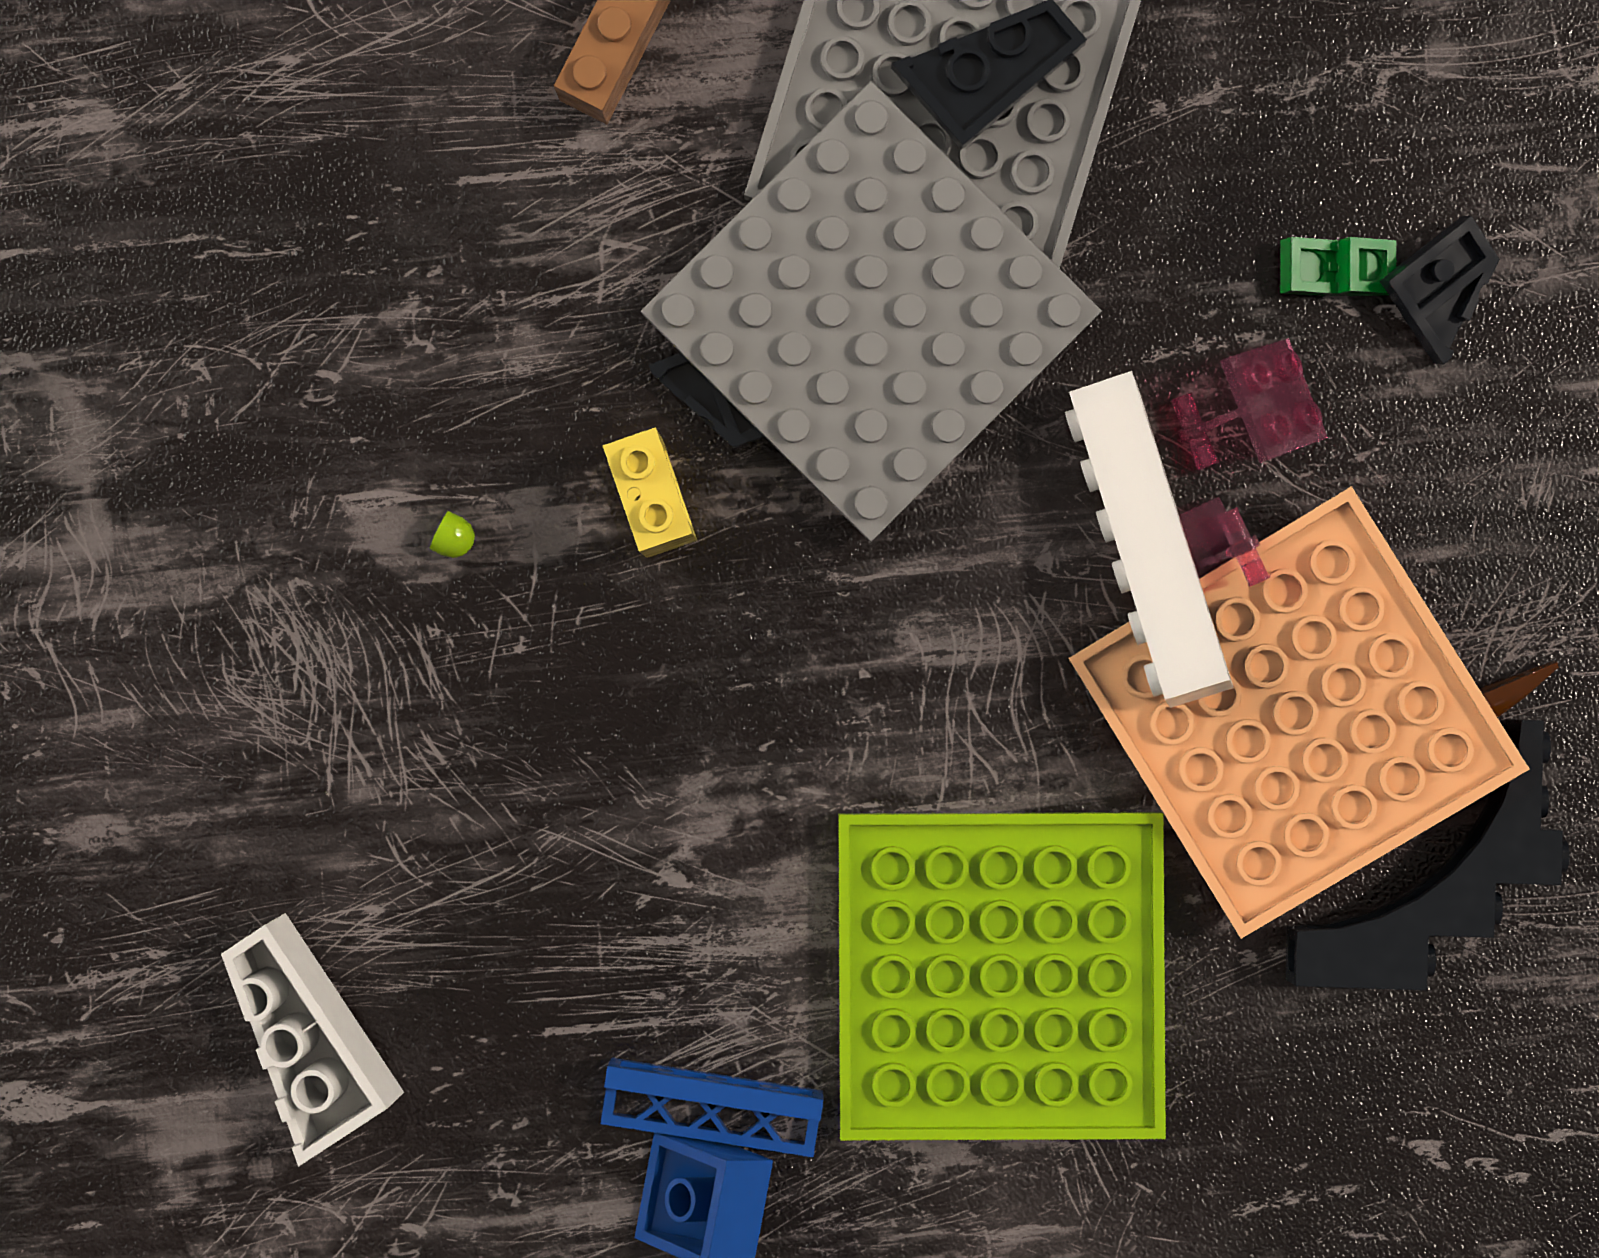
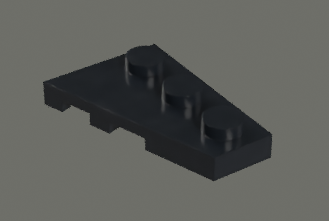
M1047 0L992 22L989 27L959 39L955 37L942 42L932 50L912 58L908 56L892 63L891 69L962 150L1085 46L1087 39L1054 0Z

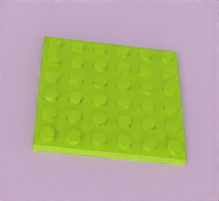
M1162 812L838 813L840 1141L1166 1139L1164 818Z

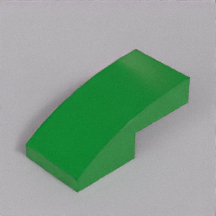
M1289 237L1280 240V294L1323 296L1388 295L1380 280L1396 269V240L1348 237L1341 240Z

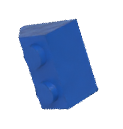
M654 1133L634 1238L678 1258H755L773 1160L734 1145Z

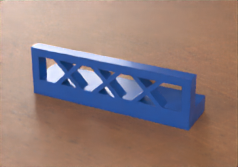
M611 1058L607 1066L604 1085L606 1092L601 1117V1124L814 1157L819 1121H821L824 1101L823 1090ZM617 1090L646 1094L653 1103L637 1116L614 1112ZM671 1099L699 1102L706 1112L690 1124L679 1123L674 1120L664 1104ZM725 1107L753 1111L759 1120L745 1131L737 1132L728 1130L717 1113ZM658 1110L664 1120L647 1117ZM779 1115L808 1119L805 1141L782 1139L770 1121ZM711 1118L717 1128L700 1125ZM764 1127L771 1137L754 1133Z

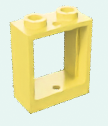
M656 427L602 445L638 551L648 558L698 541L664 441Z

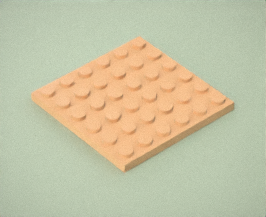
M1352 486L1199 579L1233 683V689L1170 708L1163 694L1154 697L1151 692L1144 665L1153 663L1147 642L1137 645L1130 622H1127L1069 658L1241 939L1529 770L1526 762Z

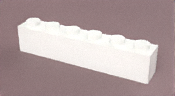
M1132 371L1070 391L1069 394L1074 409L1065 412L1074 442L1084 440L1088 451L1089 459L1080 461L1089 491L1100 490L1105 509L1096 511L1097 519L1105 542L1116 541L1121 560L1112 562V567L1121 593L1131 591L1137 611L1128 613V618L1137 645L1147 642L1153 663L1144 665V670L1153 696L1163 694L1165 701L1172 708L1233 689V683Z

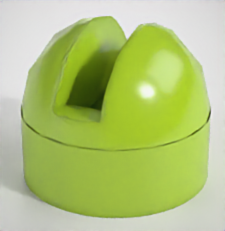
M447 511L434 535L430 550L449 558L463 556L471 549L474 543L475 535L472 526L462 517Z

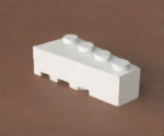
M286 913L265 924L221 954L245 1021H250L259 1046L256 1052L263 1070H268L278 1097L275 1104L281 1121L287 1122L295 1145L292 1147V1151L298 1167L385 1111L404 1093Z

